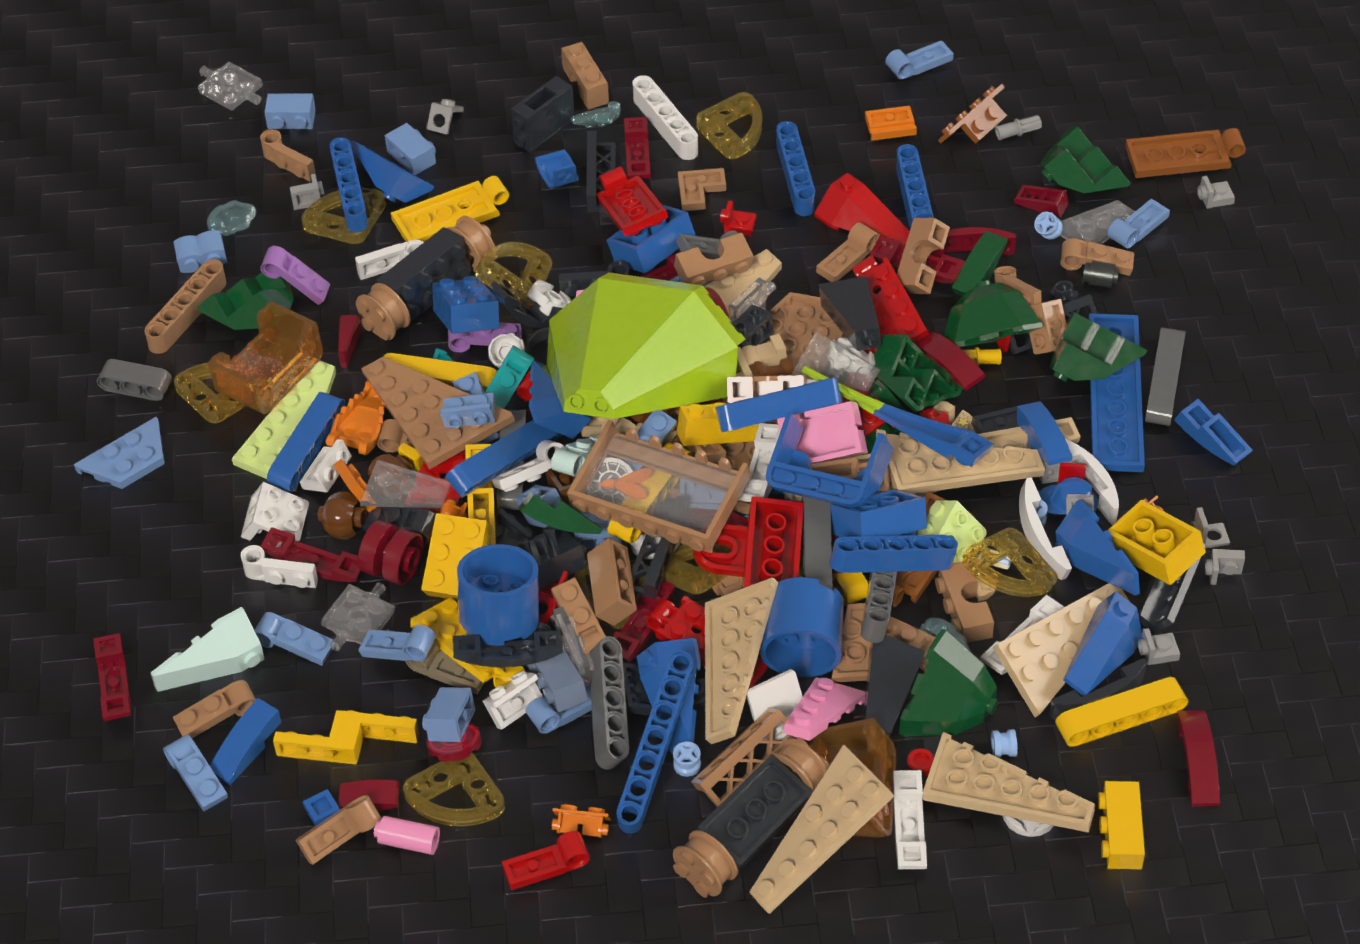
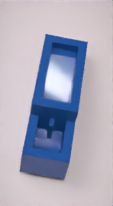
M1199 399L1182 410L1175 418L1180 427L1195 441L1232 465L1237 464L1253 451L1220 413L1214 416Z
M1041 402L1017 406V425L1027 434V444L1032 449L1038 450L1040 457L1048 465L1072 461V454L1068 444L1047 408Z
M259 698L253 702L235 724L210 765L218 779L231 785L264 750V741L282 723L279 710Z

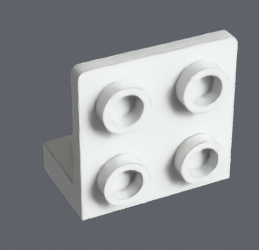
M263 482L251 497L241 537L250 541L256 533L260 534L262 530L269 532L270 528L273 527L294 534L295 540L299 542L309 502Z
M790 669L748 689L747 699L754 721L769 707L779 709L787 719L802 699V693L794 670ZM781 722L773 729V740L781 741L787 735L783 733L784 726Z

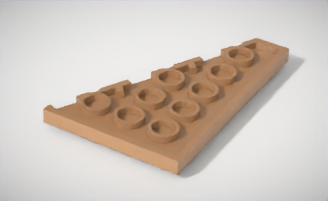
M384 357L361 368L372 388L429 469L465 450V445L476 444L515 422L514 416L510 411L495 405V423L445 429L440 416V409H443L444 399L469 396L470 394Z

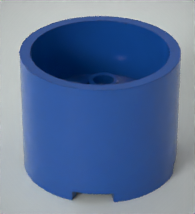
M495 544L476 548L460 560L457 567L459 623L467 632V635L480 634V643L498 646L504 645V641L519 637L524 640L530 636L537 628L539 622L538 565L533 556L515 546Z
M798 577L779 581L760 646V656L763 662L778 673L792 669L797 677H815L833 670L839 664L842 653L844 600L841 593L836 588L831 590L820 585L819 580L813 578Z

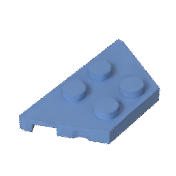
M158 418L151 419L75 463L76 472L79 474L83 472L92 474L96 480L109 482L111 485L123 489L162 466L165 462Z

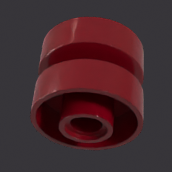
M376 520L369 527L362 540L358 555V567L362 572L376 577L383 575V578L387 581L401 586L406 585L412 579L419 566L423 553V537L421 534L405 528L399 530L394 524Z

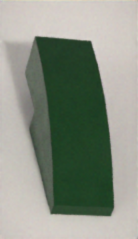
M985 231L966 259L960 274L952 286L953 291L963 296L967 291L976 288V283L990 280L1008 239Z
M530 491L518 507L522 513L532 519L560 530L583 534H601L603 531L598 524L576 511L558 497L550 505Z

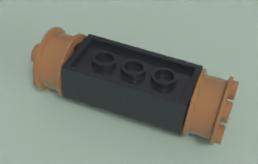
M461 216L457 219L454 227H443L376 279V284L372 286L369 294L360 295L357 298L356 306L362 318V326L367 331L374 332L384 340L394 338L399 328L409 326L414 319L433 305L432 283H439L442 279L463 280L464 277L479 270L484 260L489 261L495 256V246L490 237L491 232L489 228L484 224L481 225L469 216Z
M802 738L786 739L777 754L769 755L696 830L690 833L689 841L684 846H678L673 850L675 861L673 868L676 873L693 884L695 890L701 896L719 895L722 891V885L727 880L735 879L749 861L805 806L830 767L829 763L823 757L818 756Z

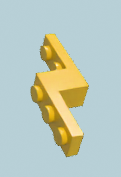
M491 444L465 445L466 459ZM491 480L467 495L468 518L486 520L492 526L489 545H495L494 492Z
M336 710L329 737L318 734L303 735L290 731L285 733L275 732L273 742L277 756L357 765L364 738L417 743L419 730L417 719L407 716L393 717L380 713L366 714L353 710Z

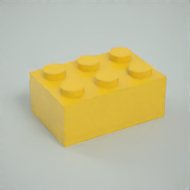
M1140 500L1108 529L1116 551L1121 549L1132 565L1169 585L1206 553L1200 530L1143 500Z
M436 513L421 589L425 594L447 599L451 597L454 600H458V564L470 551L489 545L492 526L488 521Z

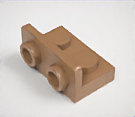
M1061 299L1030 305L1043 325L1042 328L1029 333L1033 353L1036 355L1055 351L1066 326Z

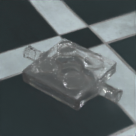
M230 62L217 70H211L206 66L200 68L199 73L207 77L198 86L199 92L231 111L245 100H249L255 105L261 102V96L256 95L255 92L263 86L262 80Z
M760 277L729 305L731 324L751 305H756L766 310V299L776 289L775 284L771 281L767 283Z
M376 583L371 592H365L349 584L322 618V626L332 630L337 635L330 643L333 650L339 651L346 641L356 642L361 645L369 629L381 630L393 615L395 606L379 598L386 590L383 584L380 586L381 583Z

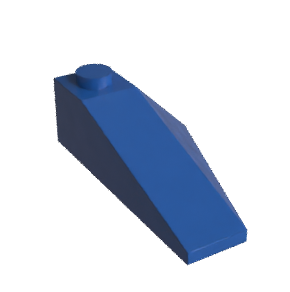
M353 140L350 144L375 186L384 191L383 196L393 202L399 199L406 203L433 190L434 186L420 177L413 175L371 149Z
M534 360L531 363L530 380L533 382V385L529 391L532 394L529 408L534 423L574 439L590 422L591 416L564 412L554 388L548 366Z
M1082 500L1076 501L1056 530L1055 547L1062 545L1070 565L1133 595L1140 594L1138 571L1121 549L1116 551L1109 531L1103 532L1098 526L1099 518L1096 513Z
M1114 592L1097 605L1063 678L1064 682L1083 696L1087 695L1135 652L1138 640L1142 636L1136 606L1117 592Z
M694 638L656 642L637 656L640 679L652 707L670 656L677 651H685L692 656L693 677L669 745L671 754H673L677 744L686 741L694 742L697 711L693 709L694 695L698 694L699 685L695 684L696 671L700 670L701 665L697 640ZM680 663L674 668L678 671H683L688 666ZM670 688L666 691L669 695H676L680 692L676 688ZM665 712L658 715L660 720H668L671 717L669 713Z

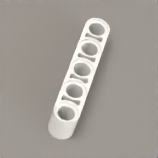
M636 77L633 80V99L635 104L680 158L691 160L697 157V132L650 77Z

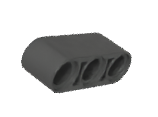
M116 359L107 360L97 378V384L106 391L159 401L164 397L172 381L171 374L162 368Z

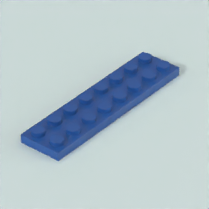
M1089 314L1088 320L1139 346L1138 315ZM1139 358L1104 379L1090 380L1092 456L1100 462L1106 471L1144 472Z

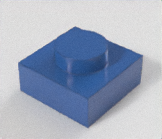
M328 789L303 801L304 808L315 826L340 810Z

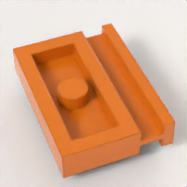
M910 106L865 111V120L872 141L911 136L917 133V127L914 124L915 121Z
M342 459L333 464L350 491L366 507L368 512L370 513L371 510L375 509L377 505L367 491L369 486L362 479L354 465L351 463L347 466Z

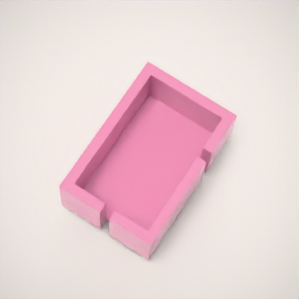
M850 401L807 411L804 414L793 415L803 427L796 450L804 452L809 457L811 464L868 453L864 431L858 429V426H862L858 403ZM785 417L777 419L780 431Z

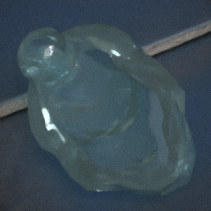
M611 101L608 103V107L574 115L570 118L572 124L585 127L606 126L620 116V103Z
M236 200L219 205L209 215L207 226L210 231H220L221 236L233 235L235 232L249 227L250 221L256 214V208L251 204L240 203Z
M929 618L925 620V624L920 626V630L931 636L933 633L937 636L941 629L946 630L971 652L966 644V638L956 631L955 626L950 622L940 618Z

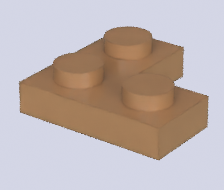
M724 168L678 172L682 211L705 209L704 193L726 191Z

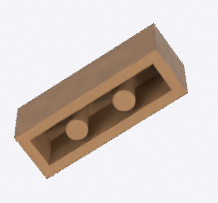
M608 538L588 552L587 558L595 616L615 626L635 612L637 608L628 548Z

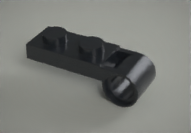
M614 261L609 264L608 271L559 274L560 291L564 292L568 297H574L578 290H585L598 278L607 273L630 275L629 265L624 261Z
M376 507L368 514L363 529L367 532L376 520H382L396 525L399 530L405 528L421 534L423 543H427L433 532L436 514L422 508Z

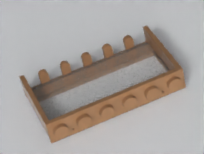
M608 419L570 486L567 495L571 507L578 512H588L602 520L609 519L618 522L626 528L633 527L642 530L647 535H657L666 538L671 543L687 545L695 551L701 552L703 550L712 553L713 546L746 484L749 483L751 475L748 464L744 462L739 471L731 468L730 461L724 457L720 458L719 465L708 462L707 455L702 450H697L695 457L686 455L683 446L677 442L673 444L672 450L662 447L660 439L655 435H651L648 443L639 440L637 431L633 428H628L626 435L617 433L613 421Z

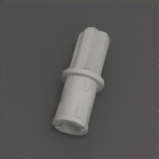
M1038 115L1021 120L1016 118L1014 122L995 126V132L998 140H1002L1014 135L1022 136V133L1039 129L1042 123Z

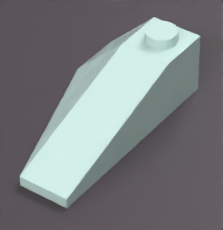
M241 607L211 624L213 629L202 638L196 636L191 640L193 644L183 653L176 652L153 670L151 676L156 690L159 692L239 673L265 660L261 643L244 609Z

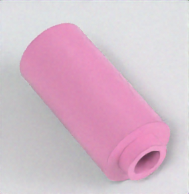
M384 816L381 821L378 820L376 822L374 837H377L379 844L433 855L438 846L440 828Z

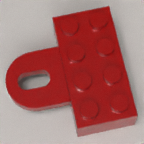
M752 496L748 511L747 527L725 524L715 544L730 547L732 551L724 554L693 550L695 561L701 568L710 573L743 577L742 589L772 577L777 582L789 578H798L804 503ZM709 525L702 528L699 532L706 533Z

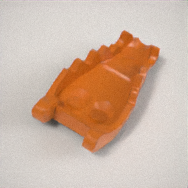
M368 381L365 383L364 390L360 394H355L353 399L350 398L348 406H342L340 413L336 415L331 432L326 439L327 446L332 447L337 439H342L346 446L356 448L360 454L367 455L377 445L383 426L386 406Z

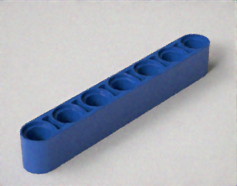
M534 420L455 466L446 474L445 479L461 497H464L535 454L540 442L544 440L555 442L563 435L535 424Z
M685 651L674 652L668 660L617 809L618 825L625 833H635L643 825L693 677V659ZM680 663L688 666L683 671H678L674 667ZM670 688H676L680 691L676 695L666 693ZM665 712L669 713L671 717L668 720H660L658 715ZM658 737L663 741L659 745H652L649 743V740ZM646 762H650L654 765V767L648 771L640 768V766ZM639 787L645 789L646 792L641 796H635L631 793L632 790ZM627 813H634L637 816L631 822L623 820V816Z

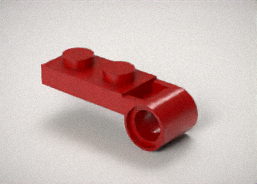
M570 831L561 835L557 839V844L502 861V867L510 889L514 890L580 868L589 862L590 856L580 832Z

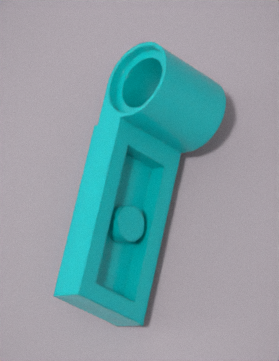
M513 345L484 394L494 393L495 405L504 409L533 362L534 357Z

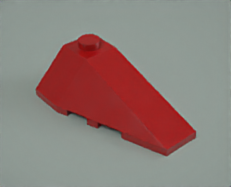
M846 173L830 185L814 212L816 218L835 230L842 228L850 231L856 223L860 222L877 232L880 236L900 241L903 247L906 245L910 232L862 182L849 173Z

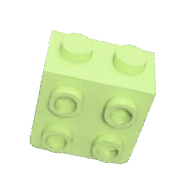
M936 500L930 507L926 517L927 528L918 530L917 534L948 535L956 539L958 547L953 561L954 564L968 560L972 562L986 536V529L958 501Z

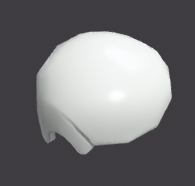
M513 333L498 335L492 339L488 347L490 361L500 368L513 345L525 352L523 340Z

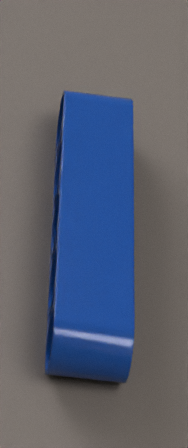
M784 121L777 125L776 147L794 211L800 216H809L815 211V188L797 126L792 122Z
M336 138L330 143V151L346 225L350 231L360 232L366 229L368 222L351 144L346 138Z
M905 144L897 149L896 171L911 229L914 218H933V213L918 150L913 145Z
M832 377L715 407L721 432H727L783 418L787 412L795 415L841 403L842 399L837 378Z
M321 391L317 394L272 463L267 474L268 484L290 492L296 488L330 434L336 415L340 413L342 406H345L344 399Z
M948 535L839 537L835 540L829 563L832 569L841 573L949 570L954 561L958 542Z

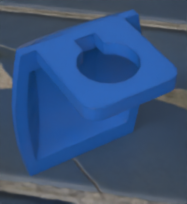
M565 149L535 157L538 171L549 188L579 180L576 166Z

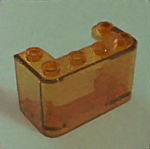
M272 301L257 314L259 334L237 356L230 360L229 355L220 352L214 355L208 362L216 391L262 414L269 413L320 361L323 353L317 322Z

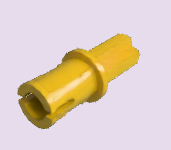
M975 347L974 350H963L978 367L979 364H1001V349L979 350V347Z

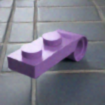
M278 246L268 248L260 268L265 276L269 278H279L281 276L316 304L324 301L330 286L329 282L283 248Z
M499 322L498 329L451 334L448 330V346L454 352H465L470 348L471 344L489 346L492 339L501 334L513 333L521 339V324Z

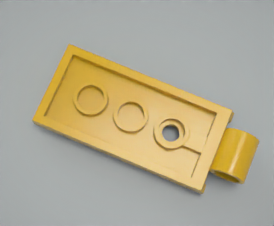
M490 176L483 182V187L479 181L394 211L391 213V217L406 242L411 240L425 242L443 227H454L457 219L461 216H469L479 223L500 216L495 205L505 203L509 198V193L497 176Z
M451 597L411 618V628H414L416 625H423L433 630L436 634L434 642L438 645L439 649L483 683L493 678L495 688L505 686L511 682L512 676L525 671L522 666L485 667L455 659L453 656V636L467 635V632L459 623L458 602Z

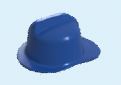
M1078 477L1066 478L1061 483L1050 485L1038 492L1040 498L1047 504V513L1066 514L1067 494L1094 495V511L1098 507V499L1092 492V485Z

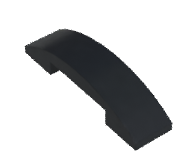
M493 281L491 287L495 297L513 318L529 327H549V321L547 320L549 316L540 311V304L535 302L529 309L520 304V300L508 287Z
M561 631L534 632V640L504 641V645L499 646L480 643V634L453 636L454 658L478 666L498 668L519 667L539 663L562 653Z
M1142 658L1121 668L1119 680L1080 697L1074 689L1052 699L1049 716L1056 720L1065 711L1137 688L1144 679L1147 661L1145 658Z

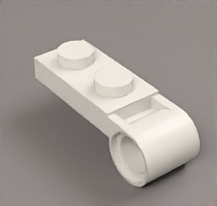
M411 240L355 257L360 279L363 280L387 272L424 242L421 240Z
M551 440L540 442L536 449V459L508 470L492 479L494 487L507 492L518 488V483L525 480L531 482L541 478L542 473L552 468V458L549 459L547 456L548 450L554 447L556 451L564 446Z
M257 545L248 546L241 552L244 572L250 579L262 580L276 585L286 584L300 588H316L318 577L315 564L265 558L264 550Z

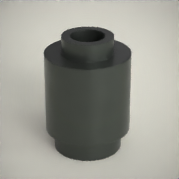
M1086 262L1083 281L1089 282L1088 285L1111 288L1112 283L1117 284L1119 270L1114 269L1115 264Z

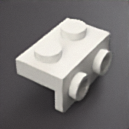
M337 439L332 447L324 446L299 482L303 489L321 492L329 491L339 476L333 464L340 459L347 464L351 458V454L342 439Z
M521 671L511 677L510 683L493 689L489 693L490 696L483 700L498 729L505 728L524 715L527 705L532 700L543 697L535 683L538 680L535 673Z

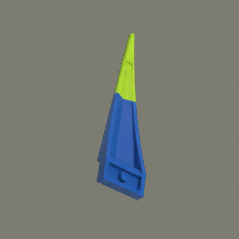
M807 366L802 368L801 372L816 381L828 379V377ZM838 383L841 396L858 403V406L950 461L955 457L960 464L972 467L990 452L994 444L971 430L906 412Z

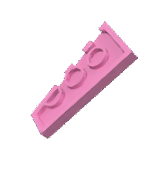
M816 677L785 722L783 733L810 741L826 730L828 723H836L841 719V714L844 712L849 714L854 710L856 704L862 705L865 702V691L834 683L828 678Z

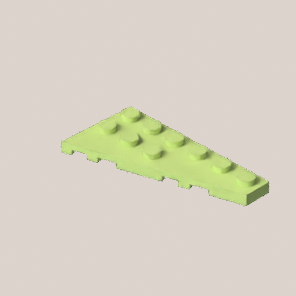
M314 358L233 456V465L267 479L272 463L320 391L327 394L330 393L336 375L335 366Z

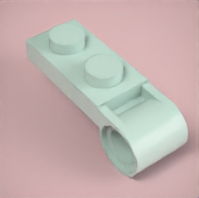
M590 435L586 439H577L576 442L558 448L552 457V469L576 477L599 435Z

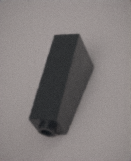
M866 276L818 284L821 307L857 351L882 347L880 327Z
M885 635L881 642H871L869 647L862 723L863 734L867 735L872 741L884 742L886 744L926 652L888 635Z

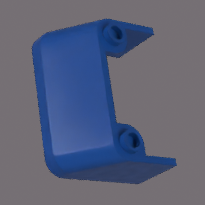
M787 412L766 471V481L773 489L849 508L860 506L879 490L894 449L884 434L878 433L867 467L857 474L855 480L810 469L811 461L804 452L796 450L803 427L792 413Z

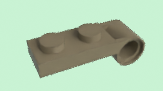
M433 642L424 661H406V664L418 673L457 688H471L474 694H478L484 684L448 655L440 651L435 642Z

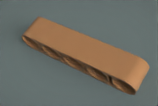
M213 259L203 263L145 327L144 332L151 352L156 354L166 352L201 314L196 307L210 295L220 293L225 287V273L223 265L219 260Z

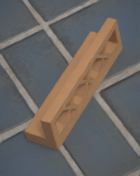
M769 707L691 781L697 790L705 792L716 807H718L769 755L777 754L786 739L795 738V736L787 734L781 741L773 740V729L780 722L784 726L787 718L779 709ZM758 743H767L766 755L762 759H753L754 747ZM738 762H747L746 774L742 778H733L734 766ZM718 781H727V792L719 799L711 788Z

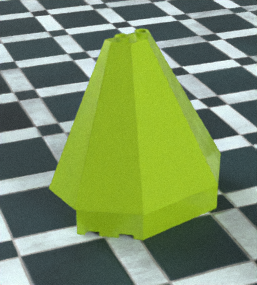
M607 273L593 282L549 320L547 366L564 412L617 419L728 397L727 377H736L737 345L743 342L745 338L732 326L731 320L720 306H716L703 285Z

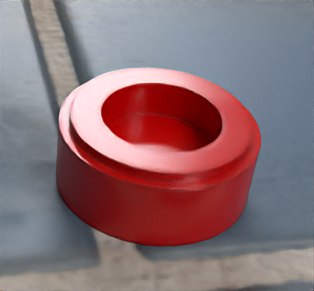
M923 748L911 751L907 758L908 770H921L922 777L928 776L934 755L929 750Z

